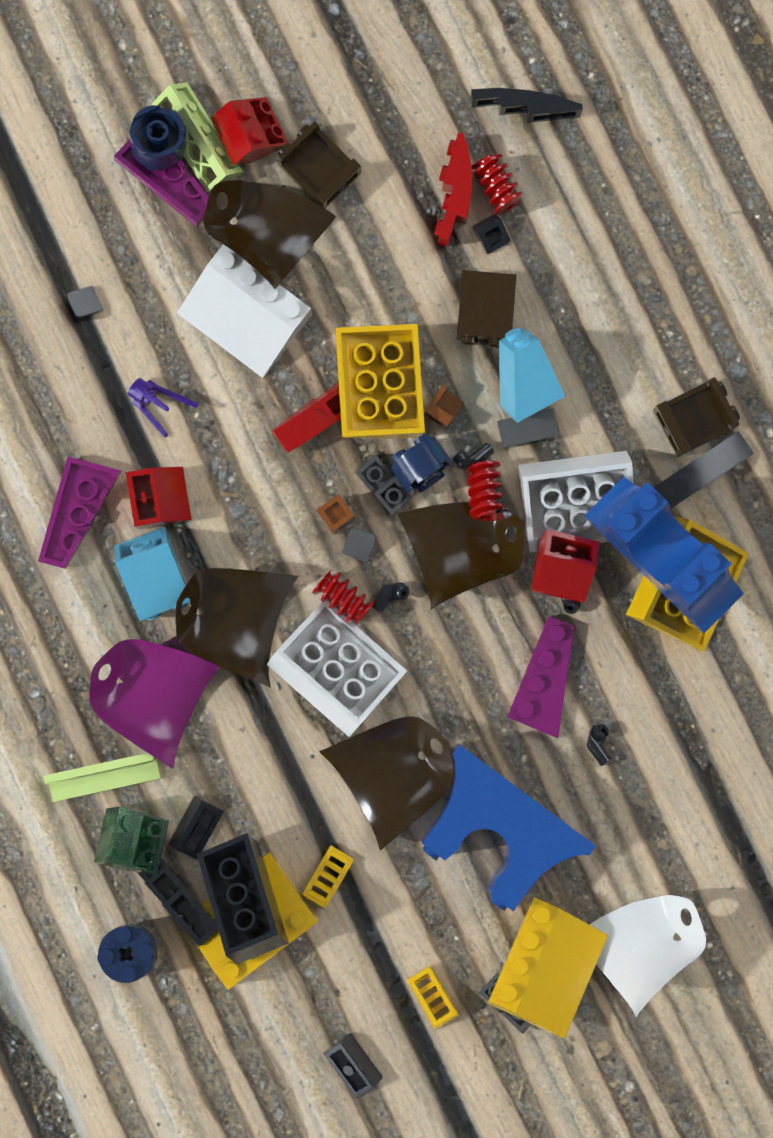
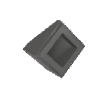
M351 526L342 554L367 563L377 536Z

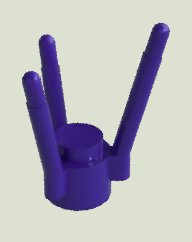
M138 378L131 385L128 395L134 399L132 404L141 410L163 437H167L168 433L144 406V404L148 406L152 402L164 411L169 410L167 405L156 398L157 393L155 391L197 408L199 406L198 403L165 389L151 380L146 382L142 378Z

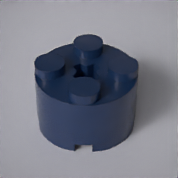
M151 105L136 113L130 127L131 151L136 160L150 171L169 168L180 160L185 149V126L181 117L174 110L160 108L159 105Z
M427 433L418 437L414 441L415 445L407 451L402 449L391 457L394 463L390 469L409 496H414L413 490L418 489L421 493L430 488L445 476L443 470L446 467L451 470L454 466L453 461L437 439L429 437Z
M135 924L122 925L111 930L102 939L97 960L101 969L109 978L121 983H131L141 979L153 969L158 955L157 944L152 933L146 928ZM131 947L133 949L131 955L134 958L126 959L123 949Z

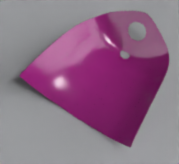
M126 639L114 645L94 665L90 677L89 703L95 714L109 727L173 769L178 746L187 723L205 687L219 670L220 666L193 654L144 640ZM105 664H109L111 667L109 676L105 680H100V669ZM122 674L125 678L124 681L117 683L119 675Z

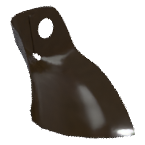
M229 180L219 182L213 186L208 198L203 223L205 230L212 238L234 251L276 289L336 216L315 202L287 189L270 184ZM221 192H224L228 198V204L223 210L218 208L216 202L217 196ZM233 217L237 219V224H230Z
M469 502L433 505L398 514L424 577L431 602V610L465 591L508 576L519 569L523 560L524 526L518 516L502 508L496 511V513L504 514V518L501 520H475L469 515V511L472 509L469 506ZM513 525L517 530V537L513 543H510L507 540L506 533L508 528ZM495 544H498L497 546L499 547V552H494L492 550V547Z
M207 568L194 573L176 602L175 626L177 640L183 648L193 655L271 688L269 666L267 663L270 659L273 637L283 603L290 588L299 576L231 568ZM186 598H189L190 609L187 614L183 615L181 611L182 603ZM199 605L204 609L201 615L196 614Z
M410 716L391 720L319 751L341 775L359 803L376 836L380 851L429 810L446 793L455 775L448 740L441 732L419 717ZM431 739H437L443 747L442 754H437L433 751L430 745ZM419 751H423L426 759H419Z

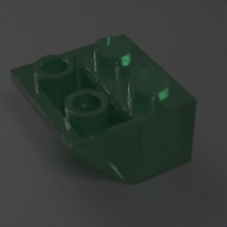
M120 806L106 808L94 863L121 870L157 875L169 820Z

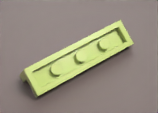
M185 82L169 85L152 105H159L160 108H164L162 104L169 99L172 104V110L181 117L186 126L183 156L208 194L215 184L237 178L243 171L239 165L233 166L212 121L189 84ZM193 144H196L200 149V159H196L193 154ZM207 166L211 167L217 176L212 182L207 177Z
M149 753L43 776L45 784L49 783L53 802L162 778L158 759Z

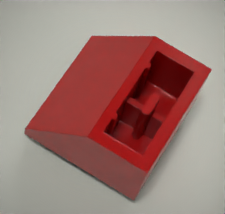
M267 97L229 101L211 117V121L233 166L253 163L279 151L288 143Z
M183 466L157 467L125 472L135 528L140 530L192 521Z
M547 529L537 541L531 591L584 603L597 568L600 541Z

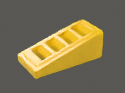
M330 845L302 895L326 909L353 863L354 858ZM330 856L345 863L344 867L341 868L329 861ZM325 865L338 872V877L336 878L324 871ZM319 875L334 883L330 888L317 880ZM315 885L328 893L327 896H321L311 890L312 887Z
M431 966L407 979L434 1029H439L460 1016L455 1004ZM428 977L432 979V982L420 989L418 988V983ZM436 987L438 991L425 999L423 994ZM438 998H443L444 1001L431 1008L429 1006L430 1003ZM448 1007L449 1012L439 1018L435 1016L437 1012Z

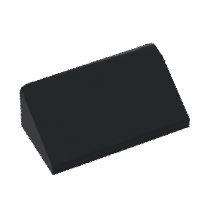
M194 796L173 833L169 845L175 850L198 860L197 854L203 851L224 811L200 797Z
M351 1033L323 1053L355 1098L374 1088L383 1078Z

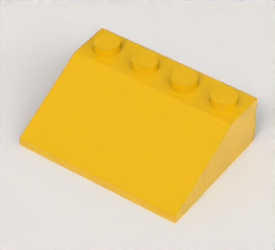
M418 324L335 328L342 438L402 439L418 438L425 433Z
M674 516L682 527L702 544L705 542L711 543L732 563L729 567V572L736 582L749 553L690 519ZM643 576L626 613L627 616L702 652H705L719 621L718 619L703 634L645 576Z
M269 852L263 857L290 944L319 921V917ZM208 898L202 905L215 919L210 899ZM219 930L208 938L199 949L216 975L229 990L288 944L238 965L226 957Z
M534 897L487 1003L565 1039L608 935L560 908Z

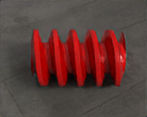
M502 153L489 155L471 166L472 169H477L474 175L477 179H481L479 183L481 188H487L484 194L486 197L491 198L489 202L491 207H497L494 211L496 216L507 213L518 206V199L523 195L522 191L513 192L518 186L517 182L508 183V180L513 176L512 172L503 173L508 164H498V161L503 157Z
M498 461L478 462L466 469L469 476L467 484L470 487L468 496L471 497L468 502L472 508L469 511V515L475 520L498 521L504 518V514L496 513L497 510L504 508L502 503L495 502V500L503 498L502 493L495 492L496 489L502 487V483L494 481V479L501 477V472L493 471V469L501 466Z
M330 570L316 585L312 593L317 595L323 592L320 600L326 602L331 599L329 608L332 610L339 606L337 616L341 617L348 614L345 623L350 624L356 621V626L373 607L374 601L372 600L364 604L366 594L363 593L356 597L355 594L358 587L354 586L347 589L350 580L346 579L339 582L341 572L339 571L332 575Z

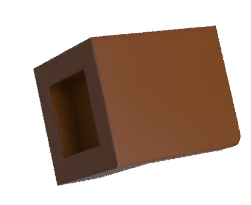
M442 385L426 408L424 415L447 430L463 407L464 402L448 392V387Z
M339 494L316 510L333 535L355 520L354 514Z

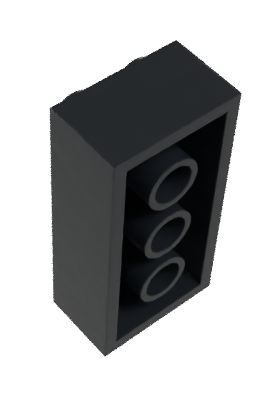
M246 833L197 854L226 957L238 965L289 944L258 842Z

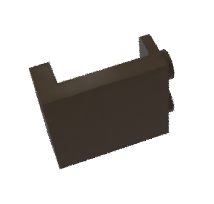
M314 121L310 126L306 124L297 133L298 138L292 144L286 143L279 150L277 161L278 166L318 205L327 208L362 171L361 165L354 158L351 160L320 130L319 124Z
M462 270L457 340H462V344L478 345L479 341L489 342L491 347H499V340L505 338V334L513 328L517 274Z
M715 377L669 401L656 405L653 409L677 458L734 430L740 425L738 422L740 415L734 405L730 406L725 397L728 393L724 384L721 381L718 382Z

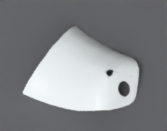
M665 895L632 902L589 924L608 935L596 965L627 1001L635 1017L668 981L697 959L706 947L705 932L694 903L680 896ZM683 908L688 909L691 913L692 922L689 926H686L681 920ZM675 933L680 935V941H675L673 939Z

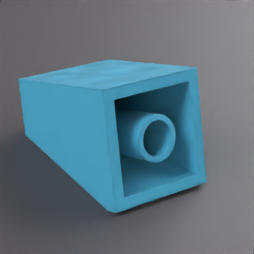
M515 328L507 332L505 338L499 340L500 406L514 421L518 423L565 397L538 338L524 328Z
M166 527L114 545L115 564L139 621L156 619L161 616L162 612L170 609L175 611L176 602L187 583ZM186 598L183 601L182 608L187 606V603L190 602L189 598Z

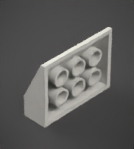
M223 244L207 264L177 314L260 377L264 378L310 319L312 311L309 306L280 284L274 289L257 270Z
M627 451L518 465L529 552H536L537 541L547 529L600 541V543L609 542L584 515L623 476L634 484L632 461Z
M326 601L322 602L280 646L267 665L350 737L407 670L355 624H346L347 617L344 615L341 617L337 616L338 610L336 608L331 610L329 608L330 602Z

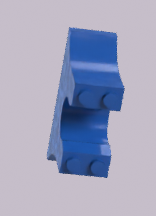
M623 476L584 517L704 634L744 594L729 572V567L732 563L711 543L705 542L702 544L685 530L669 511L671 508L668 501L648 482L641 488Z
M459 744L451 752L455 775L449 798L435 822L421 839L422 844L425 845L423 851L437 861L439 857L446 860L460 849L465 837L473 831L489 829L499 833L506 845V857L501 867L494 872L488 891L491 895L489 898L491 902L503 911L507 907L514 911L532 885L548 869L570 857L590 855L596 845Z

